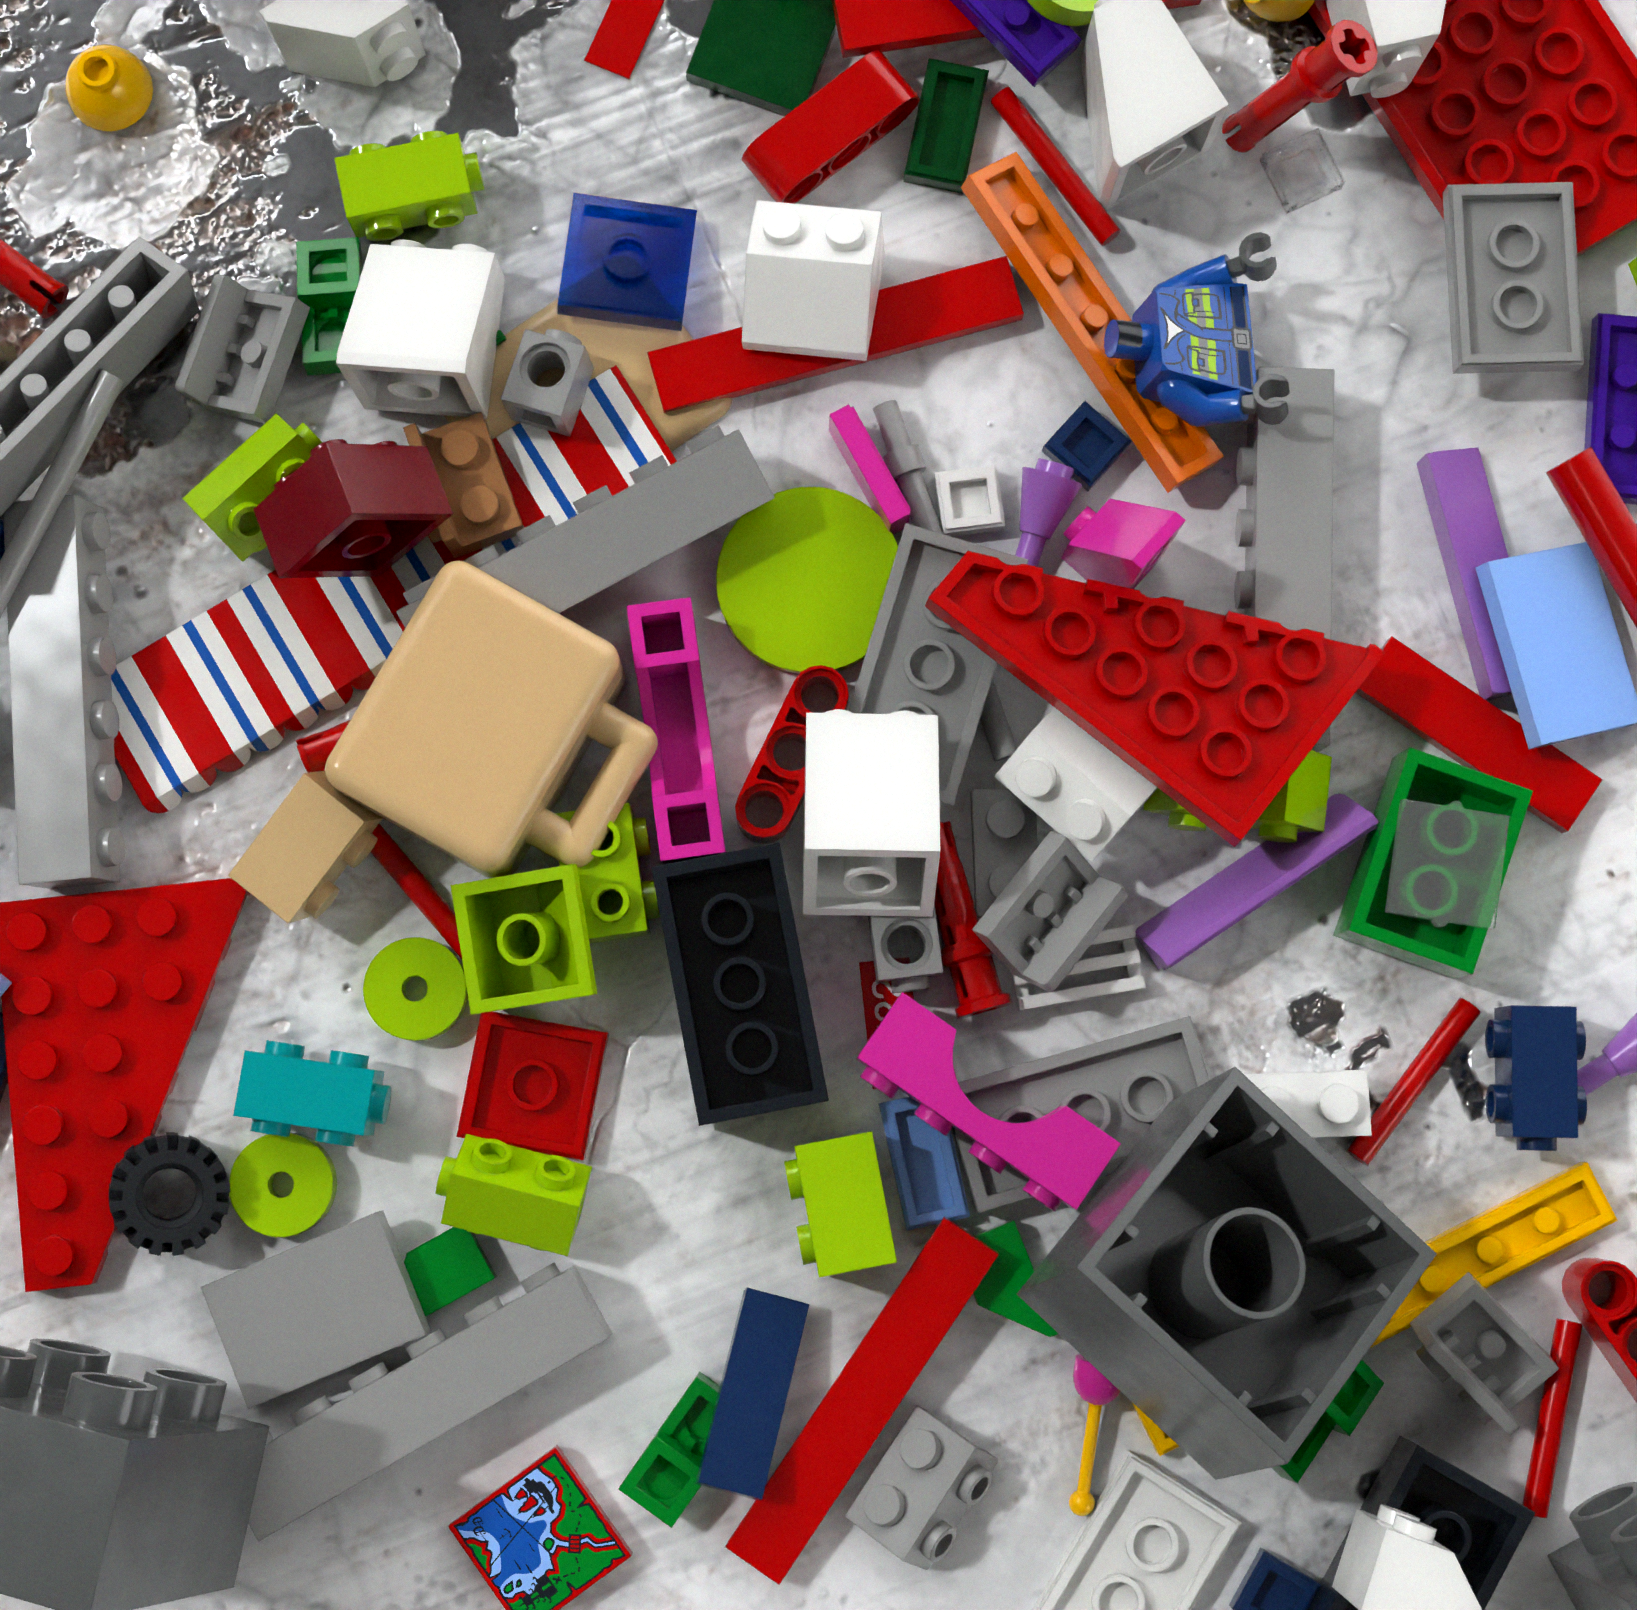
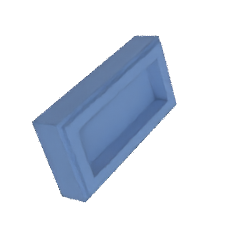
M911 1097L878 1103L906 1230L939 1224L944 1216L951 1221L970 1217L951 1130L947 1136H944L916 1117L914 1113L920 1106V1103Z

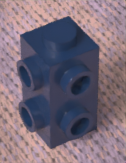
M1510 1005L1494 1008V1019L1488 1020L1485 1031L1487 1055L1489 1058H1495V1084H1490L1486 1093L1488 1121L1495 1123L1496 1137H1516V1150L1557 1151V1138H1578V1125L1584 1124L1587 1115L1586 1093L1582 1086H1578L1577 1060L1583 1059L1586 1050V1032L1584 1024L1581 1021H1577V1007Z

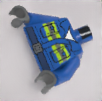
M1258 232L1246 236L1240 244L1239 256L1229 259L1226 254L1188 268L1158 284L1134 312L1132 321L1113 319L1106 328L1104 337L1105 354L1109 358L1134 360L1137 392L1145 399L1160 402L1163 407L1191 426L1203 427L1246 421L1249 414L1256 413L1260 421L1265 424L1276 425L1285 420L1288 415L1286 401H1266L1269 398H1282L1290 394L1288 380L1279 374H1268L1258 379V381L1256 379L1247 284L1237 283L1236 278L1245 274L1250 280L1265 281L1274 274L1277 267L1276 257L1266 258L1261 262H1254L1249 259L1253 254L1264 252L1271 247V239L1268 234Z

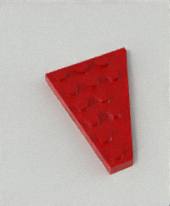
M971 551L965 553L928 597L925 604L927 609L1233 847L1244 838L1386 654V652L1374 644H1369L1367 648L1326 639L1324 638L1325 633L1305 628L1289 630L1279 622L1228 611L1226 615L1183 606V600L1166 596L1151 598L1142 594L1139 590L1097 580L1087 579L1086 583L1044 574L1043 568L1027 564L1007 565L997 557Z
M232 878L0 902V973L12 982L1 996L25 1292L97 1283L108 1256V1247L111 1239L117 1230L112 1213H110L108 1197L112 1171L116 1163H119L124 1157L126 1150L132 1145L136 1146L143 1142V1138L156 1134L162 1119V1110L179 1076L177 1072L193 1032L198 1028L215 985L214 978L232 942L230 938L247 895L250 896V893Z

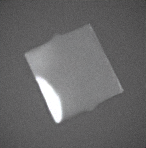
M1407 799L1400 800L1385 913L1432 920V924L1437 928L1443 927L1447 923L1484 929H1495L1510 816L1464 809L1459 801H1453L1448 806Z

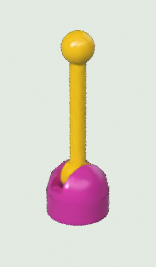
M1077 1354L1075 1356L1073 1382L1076 1391L1089 1406L1077 1490L1069 1498V1507L1074 1514L1086 1516L1095 1507V1500L1090 1493L1101 1408L1102 1405L1113 1401L1119 1395L1120 1390L1081 1354Z

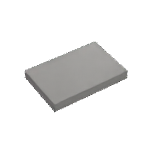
M1573 182L1447 185L1443 191L1453 374L1578 371L1584 365Z
M383 1210L201 1287L248 1409L431 1332Z

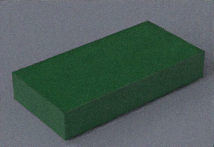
M931 58L928 59L903 182L961 194L964 193L961 186L968 174L989 70Z

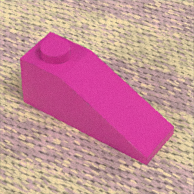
M1109 499L1097 513L1087 506L1063 533L1070 540V543L1067 545L1061 559L1086 581L1087 579L1134 589L1159 562L1186 520L1175 511Z

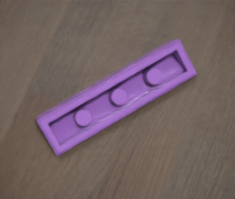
M1479 448L1427 453L1416 464L1479 696L1488 701L1512 695L1475 569L1488 561L1508 558Z
M1341 793L1334 794L1327 800L1324 832H1298L1297 842L1292 843L1266 840L1139 926L1135 931L1136 937L1158 969L1166 970L1171 968L1377 828L1376 824L1379 821L1373 813Z

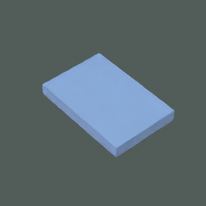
M1586 542L1488 561L1475 568L1529 750L1637 724V695L1596 558Z

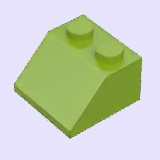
M577 864L450 885L471 1015L597 994Z

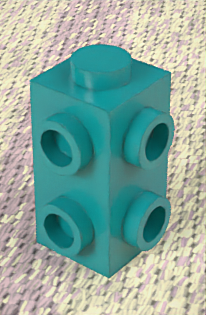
M266 1040L264 1053L245 1050L233 1116L251 1118L250 1131L289 1137L291 1125L316 1128L315 1141L354 1147L356 1135H374L376 1123L385 1124L391 1102V1086L383 1085L385 1071L367 1069L369 1056L330 1050L328 1063L303 1059L305 1046Z

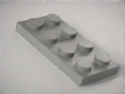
M905 523L849 711L862 714H890L896 711H912L919 715H938L940 802L954 805L997 662L927 609L925 604L928 597L967 551L997 557L1007 565L1028 564V559Z
M1188 1016L960 1081L958 1084L965 1096L975 1107L988 1116L1004 1122H1029L1043 1117L1059 1106H1068L1121 1143L1098 1177L1101 1178L1113 1174L1169 1102L1208 1082L1209 1077L1191 1017ZM953 1127L977 1212H983L1031 1198L1030 1195L1022 1190L1029 1179L1009 1165H1006L1002 1173L999 1174L968 1152L974 1141Z

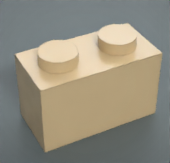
M325 771L304 773L228 876L288 924L308 918L310 915L316 919L326 911L337 897L340 889L334 883L347 865L352 868L357 867L374 848L378 838L372 832L383 818L334 788L329 783Z

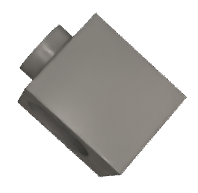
M525 329L501 396V401L511 420L570 437L594 370L586 347L582 345V342L577 337L561 330L547 329L545 334ZM557 368L565 371L562 379L553 386L540 387L536 385L537 378L545 370Z
M935 905L933 917L868 916L877 984L891 982L892 993L930 989L929 977L940 976L943 973ZM899 929L914 931L923 942L921 958L911 964H902L895 961L888 952V937Z

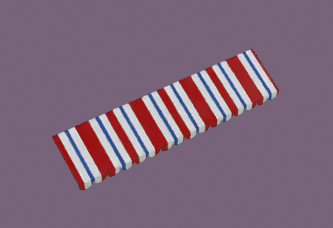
M617 365L589 381L570 437L520 422L493 439L524 528L548 515L551 516L555 525L568 520L578 514L573 502L607 485L612 496L635 484L629 472L661 455L664 456L668 466L677 462ZM428 535L382 575L375 577L279 578L275 569L117 664L114 673L111 675L112 702L115 704L119 715V731L114 738L115 757L145 809L157 814L174 809L182 800L183 793L181 789L185 792L195 793L210 787L216 779L217 772L215 768L222 772H232L242 768L250 759V748L259 752L271 750L282 742L285 736L284 727L291 731L306 729L318 718V707L328 711L343 707L352 697V686L359 690H368L405 629L396 612L398 609L408 605L403 592L437 575L446 564L453 561H464L490 546L454 558L443 540L433 543ZM514 536L493 545L500 556L522 543L518 536Z

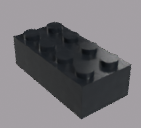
M780 843L651 867L699 1126L829 1101Z
M1400 1435L1360 1508L1362 1511L1377 1515L1380 1504L1416 1516L1420 1518L1421 1523L1437 1529L1434 1540L1455 1554L1482 1610H1485L1535 1515V1512ZM1350 1529L1320 1583L1321 1587L1308 1610H1358L1332 1587Z

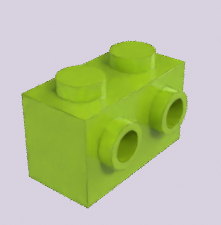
M630 803L624 804L614 823L609 821L607 827L610 828V832L600 849H593L591 855L594 856L591 862L585 866L577 867L589 944L651 935L649 919L660 918L654 880L643 881L640 856L651 855L646 817L634 818ZM575 811L555 814L570 822ZM559 861L560 866L566 865Z
M872 1131L795 1145L797 1159L784 1161L791 1200L804 1198L809 1224L796 1226L803 1265L816 1263L819 1277L897 1263Z

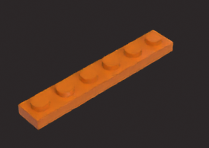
M1014 152L968 175L961 186L962 191L1167 493L1214 467L1224 455L1205 427L1191 426L1163 407L1160 402L1143 398L1136 388L1134 360L1109 358L1106 356L1104 337L1109 322L1113 319L1132 320L1018 153Z

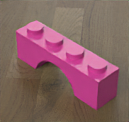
M691 597L628 605V621L643 721L654 730L658 739L657 750L649 766L660 861L663 865L726 853Z
M902 992L856 1058V1060L866 1066L860 1077L891 1099L898 1090H901L920 1103L914 1115L942 1135L947 1136L952 1127L974 1141L968 1152L997 1173L1001 1174L1006 1165L1015 1169L1029 1179L1022 1190L1053 1212L1057 1210L1061 1203L1077 1210L1121 1143L1068 1106H1059L1043 1117L1024 1123L1004 1122L980 1111L968 1100L956 1079L953 1067V1046L956 1029Z

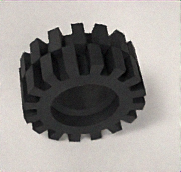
M166 1132V1135L155 1137V1135L143 1138V1142L136 1146L132 1145L124 1152V1157L119 1163H116L112 1171L108 1197L110 1213H112L114 1224L120 1234L123 1233L128 1238L130 1244L138 1249L140 1246L148 1249L149 1254L161 1256V1252H172V1255L176 1256L184 1254V1250L193 1246L195 1249H198L206 1244L205 1239L212 1233L215 1235L222 1226L221 1221L224 1214L227 1215L230 1206L229 1192L231 1191L225 1168L217 1154L210 1147L205 1146L199 1139L190 1135L185 1137L175 1132ZM163 1169H178L185 1172L193 1180L196 1188V1195L192 1206L184 1214L175 1218H161L152 1214L143 1201V1189L146 1182L153 1174Z

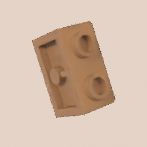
M482 412L421 433L416 423L403 427L409 446H427L453 515L429 534L433 543L443 540L453 557L457 558L517 536L516 532L524 529Z

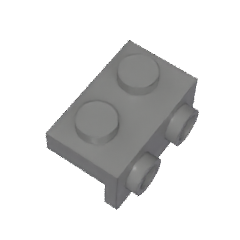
M216 274L212 280L175 384L176 391L212 413L266 423L273 415L310 307L296 297L249 290L229 276Z
M1050 831L973 927L972 931L1013 975L1048 992H1052L1071 972L1075 963L1101 930L1111 921L1113 915L1128 897V892L1121 884L1100 876L1067 837Z
M1469 1272L1410 1322V1325L1423 1344L1416 1351V1354L1429 1371L1442 1383L1451 1376L1463 1388L1458 1397L1468 1410L1483 1425L1494 1419L1510 1436L1520 1428L1510 1410L1560 1369L1552 1357Z
M916 1405L845 1517L902 1561L928 1570L934 1562L940 1561L950 1551L957 1535L955 1528L969 1506L977 1504L987 1493L993 1478L991 1472L996 1466L998 1458L974 1445L928 1410Z

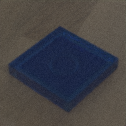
M574 193L557 314L682 331L697 210Z

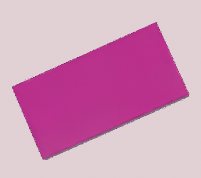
M848 404L829 414V433L872 510L881 517L888 531L894 535L904 529L905 523H909L911 509L856 410Z

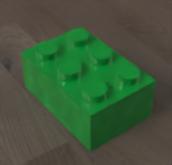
M1411 747L1394 756L1374 811V816L1379 821L1376 824L1377 828L1366 835L1333 936L1451 978L1472 975L1533 790Z

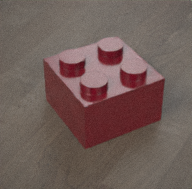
M343 439L329 440L313 448L310 452V458L291 475L280 479L274 485V491L253 509L279 578L380 576L453 515L427 446L398 445L394 441H383L376 444H348Z

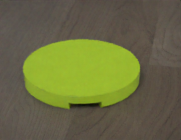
M798 487L773 494L774 499L742 515L734 524L723 543L716 572V589L722 616L737 642L751 656L773 669L800 674V672L809 667L823 665L831 667L837 672L845 670L865 658L898 544L892 532H889L881 517L869 506L851 495L823 487Z

